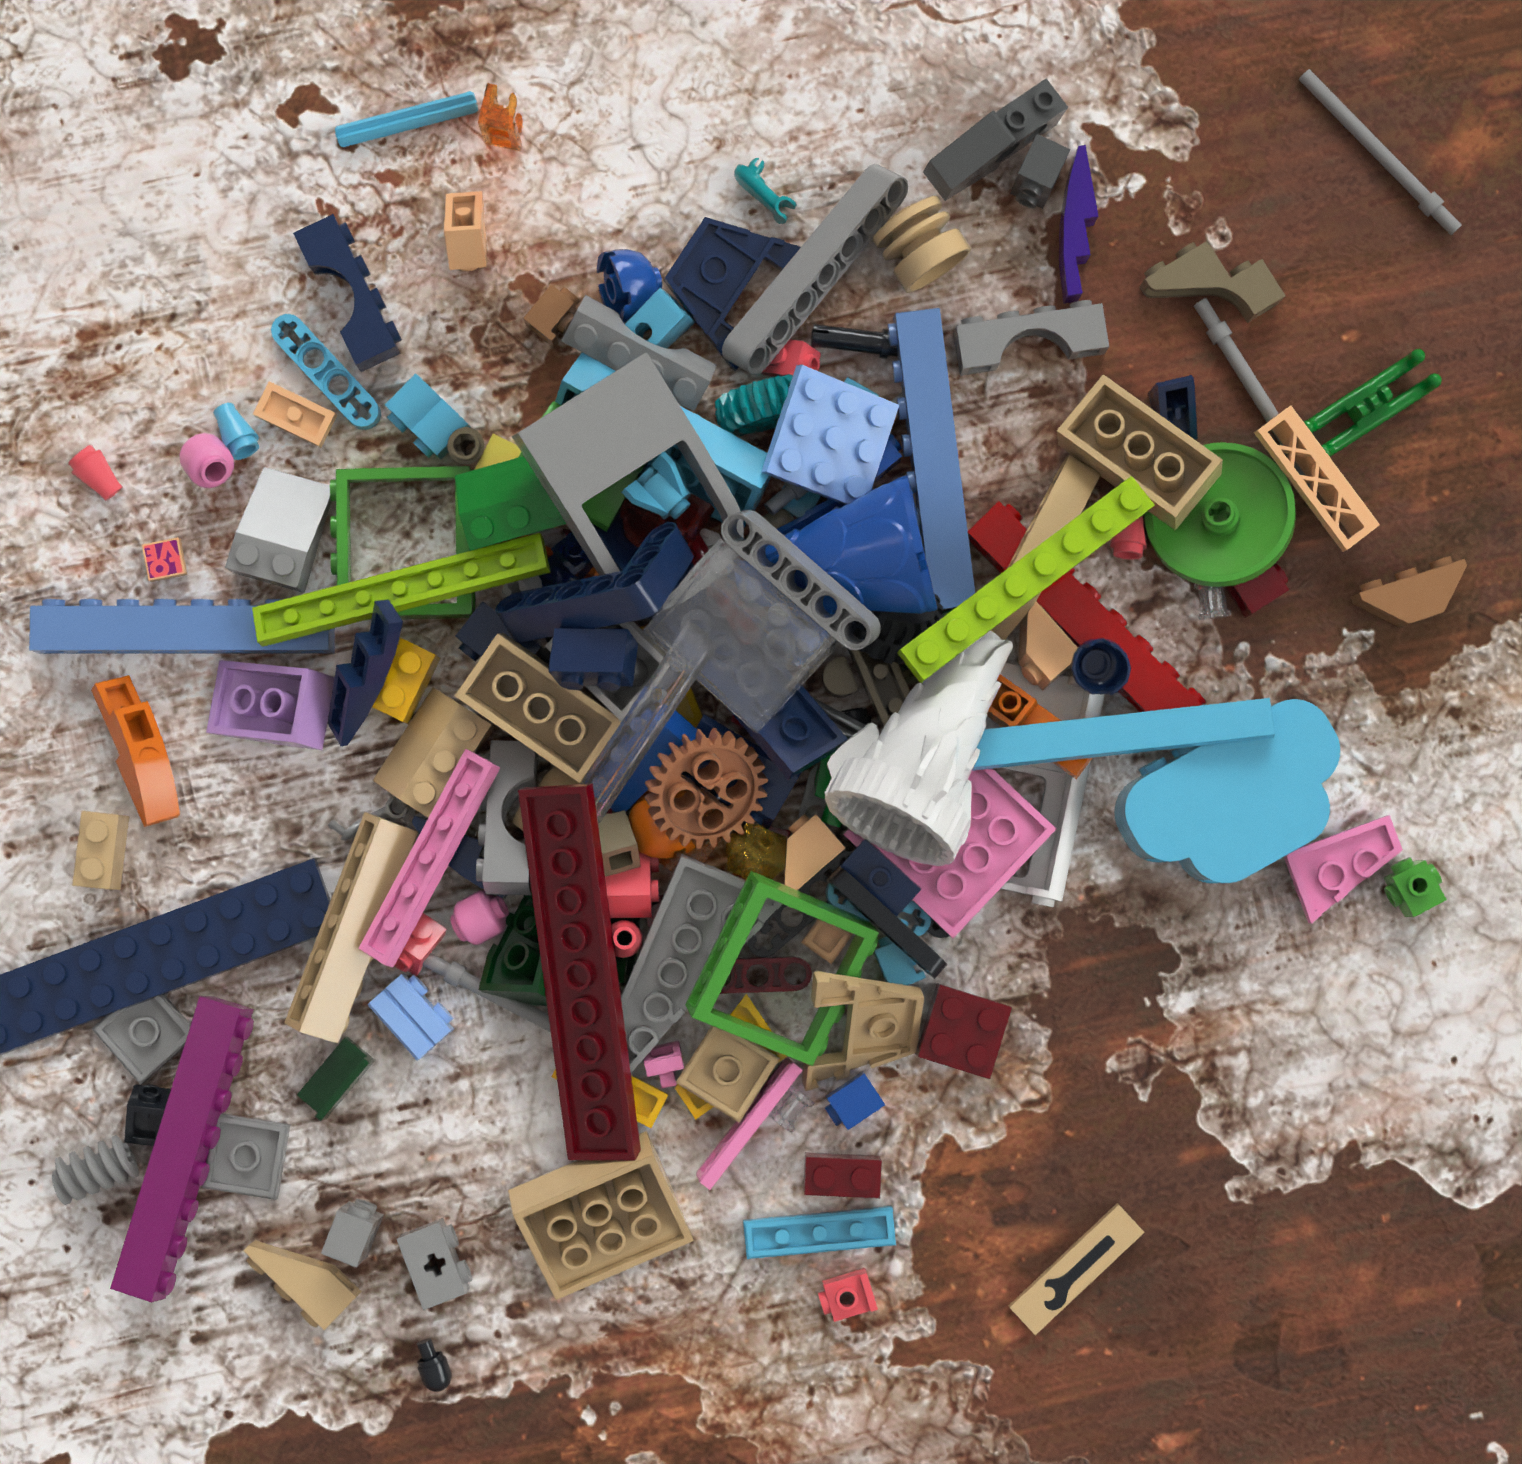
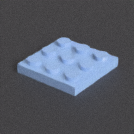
M796 365L788 395L784 401L761 472L840 504L847 505L872 490L899 405L805 365Z

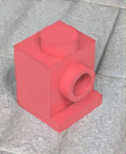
M865 1268L822 1281L825 1291L818 1293L824 1315L832 1313L834 1322L868 1311L878 1310ZM851 1292L854 1295L853 1302L847 1305L841 1303V1294Z

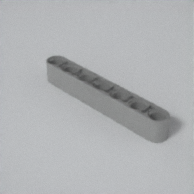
M872 164L865 169L730 332L722 347L723 357L752 375H757L764 371L869 244L877 231L883 227L902 204L908 192V181L904 177L878 164Z

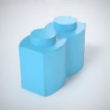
M416 373L385 404L391 411L387 418L402 433L407 428L418 437L413 443L428 458L435 454L442 460L449 453L447 444L451 434L459 428L470 427Z

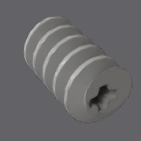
M115 1135L112 1136V1148L110 1149L103 1140L98 1142L97 1154L89 1146L84 1147V1159L82 1160L75 1151L69 1153V1165H66L61 1157L56 1158V1170L53 1171L52 1182L57 1197L64 1205L71 1203L72 1197L80 1200L85 1198L86 1192L93 1195L99 1192L100 1187L104 1189L113 1187L115 1181L120 1184L126 1182L129 1175L136 1178L139 1176V1169L132 1150Z

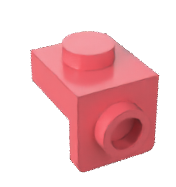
M790 339L761 374L771 377L793 375L796 365H805L819 371L821 353L804 341Z
M422 913L395 967L404 972L409 971L417 976L422 969L423 962L443 939L447 929Z

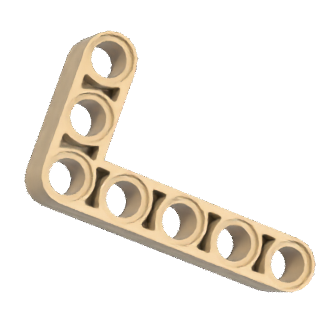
M1071 455L1065 458L1007 569L1082 513L1101 475L1100 473ZM1040 594L991 631L998 635L1000 639L1006 640L1034 605Z

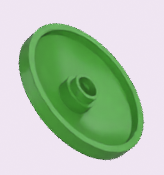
M1236 443L1203 445L1223 460L1221 476L1176 530L1149 511L1145 513L1146 530L1157 557L1177 576L1204 586L1226 587L1237 585L1263 574L1285 552L1295 528L1296 507L1294 494L1286 475L1280 467L1262 452Z

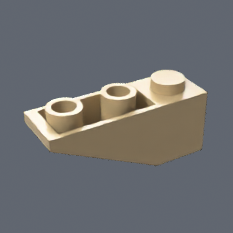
M257 1240L243 1250L249 1256L246 1259L248 1264L261 1275L266 1273L275 1282L273 1287L276 1292L287 1301L293 1299L303 1309L300 1312L302 1317L315 1328L320 1326L325 1330L362 1292L333 1264Z

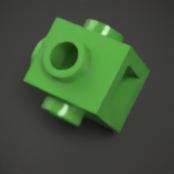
M1408 857L1392 865L1390 868L1393 873L1384 877L1387 887L1384 888L1385 894L1395 908L1399 906L1404 917H1416L1447 900L1439 886L1442 883L1439 872L1433 864H1427L1426 860L1412 861L1411 857Z

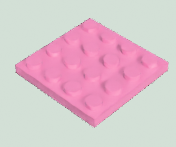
M993 769L972 771L968 778L971 781V826L965 843L961 845L951 864L935 866L917 863L887 852L873 844L922 888L912 901L952 938L967 925L1056 830L1044 816ZM850 829L843 834L856 848L864 840Z

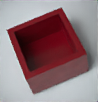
M937 983L915 1055L932 1062L991 1079L1012 1007Z

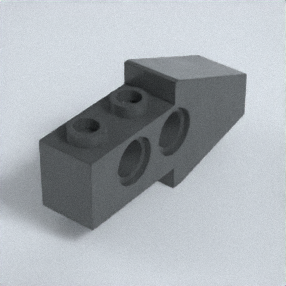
M1046 78L997 112L993 110L933 157L928 162L923 173L944 201L995 171L1003 161L1033 142L1036 134L1043 135L1055 127L1068 109V106Z

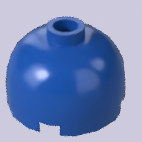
M615 249L602 252L599 255L597 273L604 272L605 283L598 285L602 303L618 312L625 324L659 288H662L660 271L658 268H653L651 262L642 253L633 250Z

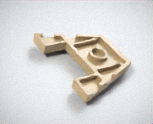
M820 971L813 973L811 1000L814 1008L848 1004L842 1052L817 1056L813 1066L806 1063L803 1064L802 1083L805 1091L818 1088L817 1082L835 1076L836 1081L850 1076V1070L870 1064L872 1069L917 1052L924 995L920 987Z

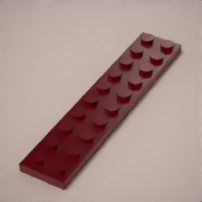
M593 783L525 787L518 790L567 1157L568 1160L635 1161L641 1151Z

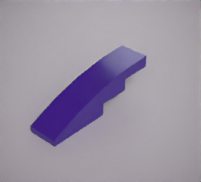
M1086 145L1078 146L1074 154L1063 197L1059 228V270L1063 304L1077 302L1082 295L1078 265L1086 264L1091 255L1086 227L1094 226L1098 218Z

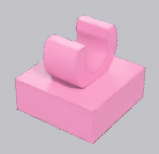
M679 1041L657 1045L644 1058L647 1077L659 1075L662 1089L676 1086L675 1071L684 1069Z

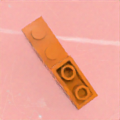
M1001 674L999 675L997 681L1002 684L987 712V716L1000 727L1062 721L1040 706L1031 695ZM1092 758L1053 763L1077 779Z
M129 675L95 683L91 691L119 753V757L115 762L144 827L178 818L180 810L170 762L148 701H140Z

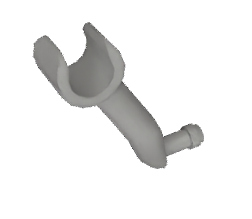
M392 797L387 801L385 807L371 814L384 819L389 817L399 819L408 814L410 807L406 805L401 814L395 813L392 810V803L397 797ZM362 818L354 822L347 830L335 820H331L328 826L342 835L341 840H348L356 835Z

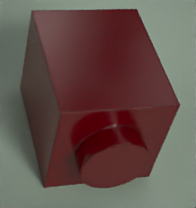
M1277 563L1252 580L1225 587L1245 618L1289 591L1285 584L1288 582V578Z

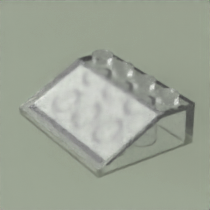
M721 538L696 563L643 630L646 636L756 734L834 651L836 640Z

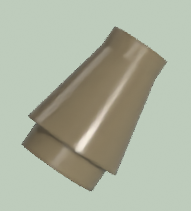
M459 428L449 437L447 444L448 452L452 459L460 464L474 463L481 458L484 452L483 437L473 428ZM474 443L475 448L472 449L471 454L467 455L466 447Z

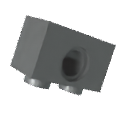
M1036 134L1017 174L1010 194L1016 196V201L1028 208H1035L1037 206L1043 209L1071 149Z

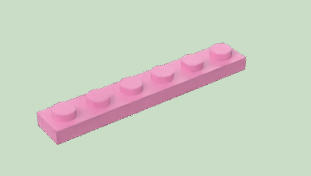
M468 749L464 750L360 944V950L385 966L392 968L395 966L501 767Z

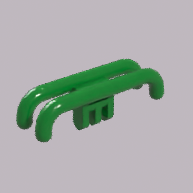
M1422 349L1413 350L1384 371L1314 416L1303 421L1311 433H1314L1345 412L1348 413L1354 425L1321 445L1329 457L1441 385V376L1433 373L1391 400L1393 393L1387 385L1424 361L1425 352Z

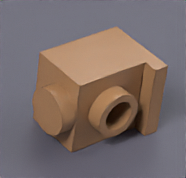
M551 284L524 316V322L531 331L555 349L559 344L556 335L559 332L562 334L566 333L580 300L565 287L559 291Z

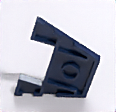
M705 217L663 281L729 367L736 371L739 367L726 360L722 355L724 341L734 329V327L724 321V318L763 259L782 271L801 247L787 243L785 240L750 232L748 229Z

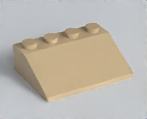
M647 1131L639 1134L641 1151L635 1161L577 1160L508 1190L513 1217L556 1300L694 1241Z

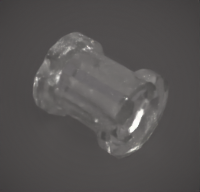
M1194 583L1195 589L1199 590L1201 613L1198 614L1199 620L1231 616V610L1227 609L1225 587L1204 586Z
M791 1085L768 1116L787 1131L793 1133L796 1129L795 1123L807 1107L812 1108L815 1103Z

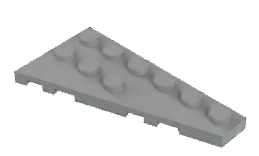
M681 854L621 994L631 1073L687 1010L685 1004L746 881L684 854ZM769 898L766 899L744 945L763 927L765 921L774 911L780 908L781 903Z

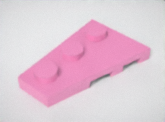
M1390 815L1304 845L1284 856L1308 923L1312 924L1322 916V913L1348 895V892L1373 875L1403 850Z

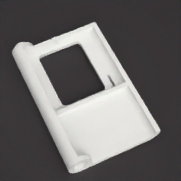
M1005 663L1000 674L1035 698L1040 706L1060 720L1100 717L1104 694L1092 695L1075 682L1073 676L1061 675L1042 691L1038 685L1031 684L1024 677L1021 666ZM988 716L986 717L987 724L985 729L1001 728ZM1091 761L1077 779L1053 762L1002 767L1003 769L1040 776L1044 779L1045 788L1039 813L1056 830L1030 857L1026 875L1022 878L1012 876L1000 889L1033 896L1032 903L1048 907H1054L1055 901L1062 902Z

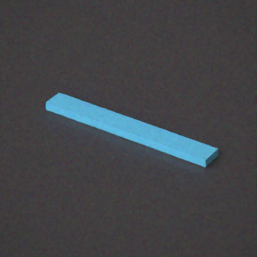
M1270 698L984 729L982 738L977 746L980 750L979 758L972 771L1274 738L1275 730Z

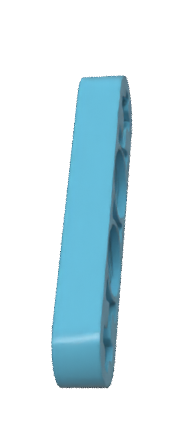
M284 314L276 318L272 324L271 333L275 342L353 426L361 430L375 427L381 417V410L375 399L298 317ZM286 324L291 328L297 325L294 331L304 342L299 348L289 337L281 339L284 335L282 327ZM307 337L311 338L310 341L305 342ZM298 349L296 354L292 353L293 350ZM317 349L323 352V363L317 368H308L304 364V357L308 351ZM335 376H344L348 379V389L342 395H334L329 391V382ZM357 390L361 392L360 394L354 396ZM353 396L363 407L372 405L369 409L371 417L368 420H365L363 417L355 419L358 412L349 402ZM348 401L346 407L341 406L343 403H346Z

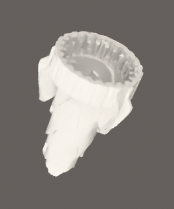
M989 631L925 681L916 684L907 695L899 712L891 715L880 735L877 725L868 723L863 729L842 744L827 763V768L832 778L824 792L829 811L852 832L887 852L922 864L935 866L951 864L961 845L965 843L971 826V781L968 778L979 758L980 750L977 746L987 724V712L1002 684L997 679L1013 649L1012 642L1002 640L994 632Z

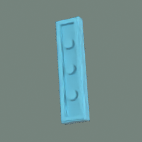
M892 1206L743 1220L747 1259L896 1245Z

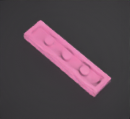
M787 1057L781 1062L760 1089L740 1123L736 1121L696 1172L699 1182L709 1190L715 1185L803 1071L792 1059Z

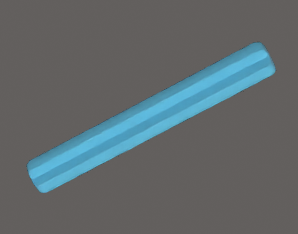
M469 91L342 124L335 127V134L339 145L346 147L473 114L478 111V105L474 93Z

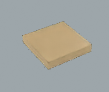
M711 1025L676 1083L740 1123L780 1058L759 1044Z

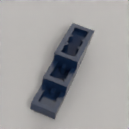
M389 599L374 602L370 631L355 633L351 663L336 665L327 724L340 746H347L368 716L384 685L394 659L403 621Z

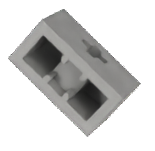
M356 1199L355 1203L347 1202L337 1210L321 1254L357 1268L368 1257L384 1214L376 1212L377 1206L362 1199Z
M444 1218L405 1232L397 1238L423 1310L464 1295L470 1289L468 1282L472 1281V1275L466 1260H459L455 1247L459 1246L458 1237L452 1224L446 1226ZM433 1253L437 1259L444 1258L445 1260L441 1271H439L437 1266L430 1267L428 1263L433 1258Z

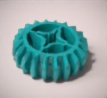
M778 375L774 378L753 381L750 384L741 385L739 388L731 389L728 393L722 394L715 401V416L720 428L731 432L735 436L752 435L775 429L784 401L788 395L793 375Z

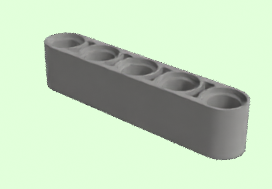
M744 510L729 515L724 519L721 525V534L727 545L840 644L849 650H859L878 638L881 628L878 618L759 513L753 510ZM739 519L744 520L749 525L750 533L747 539L741 537L737 531ZM767 545L774 546L778 551L779 559L776 564L770 562L766 557L765 550ZM796 570L804 572L807 576L808 585L806 589L800 588L795 583L794 574ZM825 595L832 597L836 601L837 611L835 614H830L825 610L823 606ZM854 621H859L865 626L867 631L865 639H859L853 634L852 624Z

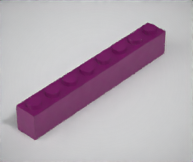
M199 996L110 1289L151 1303L166 1299V1296L172 1292L176 1282V1274L174 1273L176 1263L184 1254L187 1246L186 1230L189 1222L194 1219L198 1210L197 1194L200 1186L205 1183L209 1174L210 1166L206 1163L210 1149L215 1148L220 1138L221 1129L216 1127L220 1114L224 1113L230 1105L232 1093L229 1089L233 1076L239 1073L242 1066L243 1056L240 1053L244 1040L249 1038L253 1030L254 1020L251 1017L254 1009L214 996Z

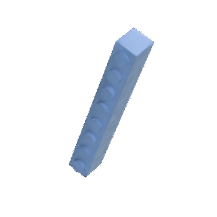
M940 308L895 313L893 323L887 324L890 346H896L898 360L892 361L894 383H901L903 397L897 398V404L899 405L898 417L899 420H906L907 434L901 435L903 455L904 457L910 456L912 471L906 472V475H908L912 493H915L918 525L934 594L940 598L939 604L943 606V609L956 608L975 594Z
M44 599L42 600V606H30L29 650L39 654H335V628L262 647L257 642L252 607L256 606H251V600L229 599L228 606H214V600L192 599L191 606H176L177 600L155 599L154 606H139V600L118 599L117 606H102V600L81 599L79 600V606H65V600ZM266 599L265 604L283 599Z

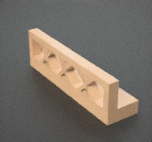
M1291 405L1254 432L1342 552L1351 548L1380 525ZM1272 429L1284 446L1277 445L1268 431ZM1295 461L1306 476L1299 475L1294 468ZM1317 491L1328 504V506L1322 505L1320 501L1317 499ZM1339 521L1351 535L1349 539L1340 530Z

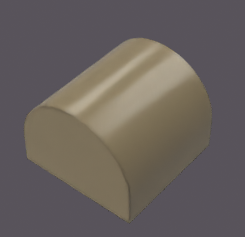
M841 656L827 664L822 675V684L826 692L837 698H844L855 694L858 686L846 657Z

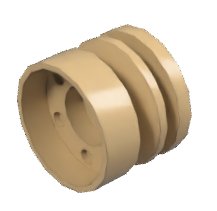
M931 196L905 207L891 217L873 236V242L877 248L887 247L882 255L885 260L890 261L903 256L901 262L894 268L893 273L906 293L919 290L940 278L964 260L971 252V247L959 229L954 228L942 233L940 232L951 216L946 211L938 213L942 208V202L938 196Z

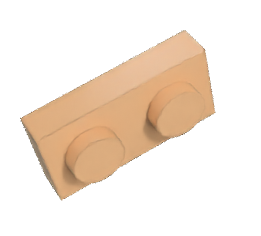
M270 381L253 412L255 417L322 448L337 417L335 412Z

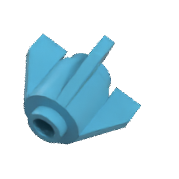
M665 451L658 455L652 466L637 480L621 492L632 504L658 514L664 520L669 516L674 520L677 519L691 505L687 500L691 492L687 488L681 466Z

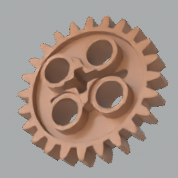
M713 728L709 737L706 738L701 729H697L695 740L691 741L686 734H683L682 746L678 747L672 742L668 743L672 752L669 756L658 753L657 756L662 765L661 767L650 766L649 770L656 779L645 781V785L651 793L644 797L648 805L651 806L648 812L652 819L656 820L655 824L660 831L667 830L666 835L671 841L680 835L679 841L682 846H686L692 839L696 848L700 849L704 839H707L712 848H714L717 844V837L722 836L729 843L731 842V831L735 830L741 835L744 834L741 826L744 821L754 824L755 821L750 813L751 811L763 810V807L756 799L767 797V792L761 785L767 783L768 778L761 772L765 766L757 758V752L752 746L748 747L744 738L740 737L736 740L731 731H727L721 738L716 728ZM711 760L705 768L698 769L703 761ZM686 771L707 789L712 790L714 788L719 797L730 802L731 805H724L710 791L705 788L699 789L692 779L681 775V773ZM738 779L733 787L726 788L729 782ZM687 790L682 797L674 798L679 791ZM715 809L710 816L703 817L706 811Z

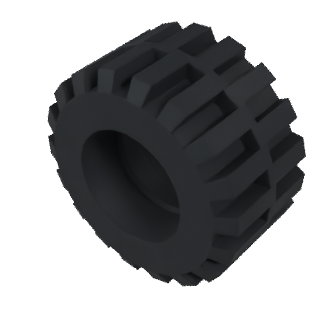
M935 594L938 608L936 611L924 612L922 614L871 611L880 622V634L874 642L863 649H859V651L869 654V657L873 659H881L885 663L892 664L896 662L899 665L905 664L897 652L943 618L944 610L943 606L939 604L941 600L938 595ZM859 621L853 622V634L859 639H865L867 632L865 626Z

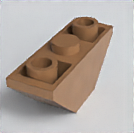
M1451 556L1429 563L1431 570L1419 574L1416 567L1394 574L1396 581L1385 585L1382 584L1381 579L1359 586L1361 592L1351 597L1352 603L1397 627H1403L1439 615L1445 611L1467 567L1466 561L1462 559L1453 562Z

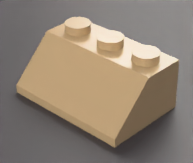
M433 687L373 781L399 800L429 818L464 750L468 749L479 754L496 727Z

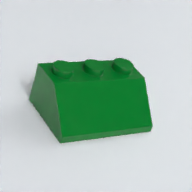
M524 456L455 475L458 511L470 551L566 524Z

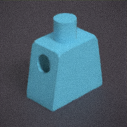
M659 288L625 325L641 338H643L644 333L648 329H652V335L647 341L657 346L668 348L695 321L670 294Z

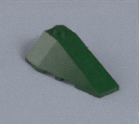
M531 890V895H524L515 914L509 912L506 918L508 927L499 944H492L486 957L478 990L483 993L534 1006H547Z

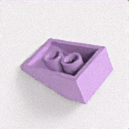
M220 660L206 733L284 746L322 750L335 677L308 668Z

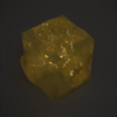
M746 823L742 827L744 834L733 833L730 836L731 842L726 843L725 853L728 855L727 871L738 874L744 879H747L750 871L773 879L785 868L787 837L770 831L761 825Z

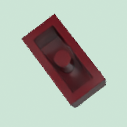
M805 1152L804 1195L880 1199L882 1160L880 1156Z

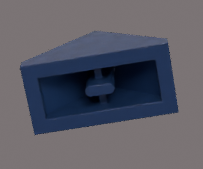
M1189 375L1156 383L1148 393L1151 408L1194 440L1198 439L1194 377Z

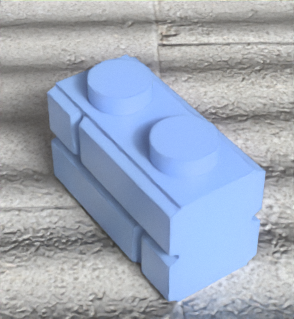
M404 973L399 975L367 1005L418 1061L454 1030L449 1023L453 1020V1017L441 1003L438 1002L434 1006L426 998L425 994L428 992V989L416 975L413 974L409 978Z

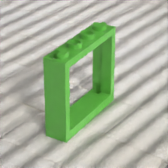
M471 467L336 469V479L330 480L331 501H336V516H331L330 532L332 538H337V553H331L332 575H337V585L351 582L350 483L455 480V475L473 471ZM455 483L456 554H460L470 550L459 516ZM475 592L457 596V603L426 604L397 613L402 620L469 618L476 610Z
M750 871L685 1006L694 1019L813 1066L817 1056H821L825 1052L829 1041L828 1034L833 1024L838 1023L842 1018L845 1005L819 1007L801 1044L714 1009L715 1002L767 898L855 934L836 972L839 975L861 978V968L867 956L870 957L876 950L879 932L868 920Z

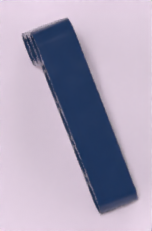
M664 523L653 529L646 536L623 571L516 592L501 600L496 606L495 611L515 642L552 637L554 628L594 629L642 620L659 611L692 562L694 555L676 523Z

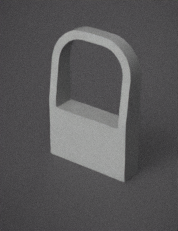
M647 352L512 436L599 575L619 572L620 570L584 512L582 504L675 444L718 510L722 522L729 515L741 512L706 447ZM739 519L737 531L741 537H744L743 520ZM723 541L721 551L715 561L705 570L674 589L660 609L677 606L719 580L734 565L739 554Z

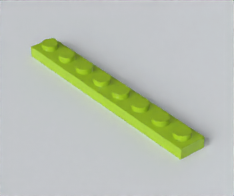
M1130 476L901 648L897 654L919 682L922 683L1147 513L1155 504L1136 480Z
M541 533L252 607L257 642L264 647L372 619L374 602L389 599L395 610L399 612L550 573L544 538Z

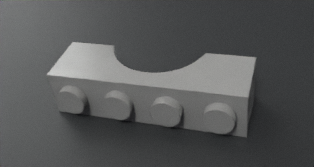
M586 295L561 340L616 371L647 352L677 402L692 411H695L711 382L717 366L686 348L667 349L646 341L623 323L618 312Z
M1091 300L1073 302L1070 304V308L1056 310L1055 306L1049 305L1034 309V314L1020 316L1019 311H1008L998 314V319L983 321L981 316L961 320V324L956 325L953 333L960 376L996 371L1003 351L1014 341L1029 336L1043 337L1054 342L1061 348L1068 360L1105 354L1109 348L1103 304L1092 305Z
M491 740L490 754L484 753L483 758L501 768L481 803V811H486V823H479L478 842L479 846H484V859H477L476 880L482 881L485 894L531 895L526 846L508 833L505 828V818L512 804L519 798L518 790L525 787H537L538 754L520 741Z

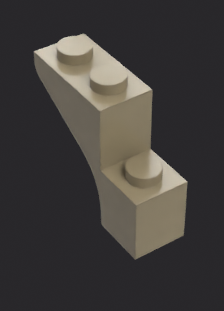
M1208 241L1199 246H1196L1194 242L1188 244L1175 254L1178 259L1168 265H1165L1163 261L1155 264L1144 273L1147 278L1144 279L1139 287L1148 298L1220 297L1234 305L1247 323L1278 305L1285 297L1284 292L1263 259L1251 265L1249 260L1243 262L1230 271L1232 276L1230 277Z

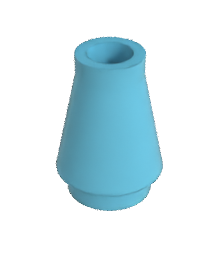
M225 403L214 410L213 414L217 419L222 442L229 449L234 460L245 459L253 455L259 449L257 442L259 436L236 410L234 404Z

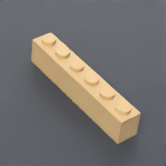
M364 812L285 1019V1024L298 1032L335 1043L339 1042L341 1035L349 1025V1013L354 1000L361 993L363 987L362 979L368 963L373 960V957L360 950L359 946L414 846L418 831Z

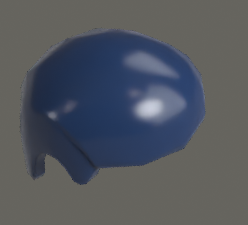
M1105 638L1090 639L1079 645L1073 653L1070 666L1075 682L1092 695H1113L1117 693L1128 682L1131 671L1127 653L1119 644Z

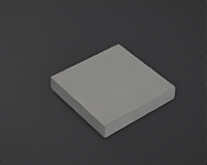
M164 994L135 1006L111 1013L96 1024L92 1030L136 1081L142 1085L184 1048L191 1024Z
M224 1113L220 1114L216 1127L221 1129V1134L215 1148L209 1150L206 1163L209 1164L210 1170L202 1188L274 1200L278 1199L291 1124Z

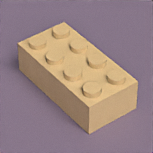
M1104 374L1057 430L1058 446L1101 474L1102 478L1113 486L1117 487L1132 476L1155 504L1149 512L1174 530L1180 526L1222 474L1223 460Z
M497 633L455 694V697L579 783L582 782L623 722L597 697L584 688L569 690L561 687L548 672V663L515 642L505 633Z

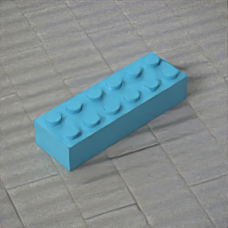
M581 353L562 379L555 402L563 405L616 370ZM680 406L706 447L734 496L740 511H755L771 478L770 475L761 472L767 452ZM675 444L667 449L665 452L681 466L687 488L691 492L687 499L691 506L722 522L718 510L678 446ZM658 456L648 461L645 471L652 466V463ZM743 520V524H744V528H745V526L747 525V523Z

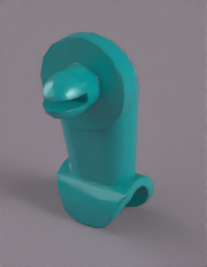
M754 158L748 167L738 164L734 170V176L739 185L770 210L777 223L785 224L788 218L780 212L779 208L788 207L795 209L797 204L787 196L779 197L765 184L764 179L760 176L764 169V161L762 160L758 167H756L759 158Z

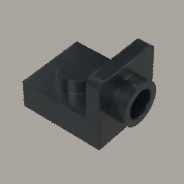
M152 1084L133 1086L127 1104L124 1143L154 1146L171 1089L161 1088Z

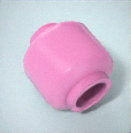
M207 433L197 434L189 438L181 448L179 454L180 464L191 481L203 488L218 487L231 476L234 469V458L222 440L215 435Z
M479 890L455 904L454 914L451 915L450 921L454 932L463 942L468 941L473 945H480L504 932L506 928L505 917L509 915V911L501 897L485 894L484 890Z

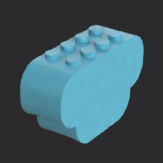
M1298 699L1285 700L1271 705L1275 730L1274 738L1176 748L1171 751L1174 756L1171 760L1166 761L1165 757H1162L1138 769L1142 776L1131 781L1122 789L1117 797L1114 809L1116 825L1126 844L1133 853L1144 860L1158 863L1179 861L1182 868L1191 877L1204 883L1213 884L1241 881L1313 841L1326 827L1330 815L1329 799L1321 783L1333 774L1340 758L1339 739L1326 715L1310 702Z

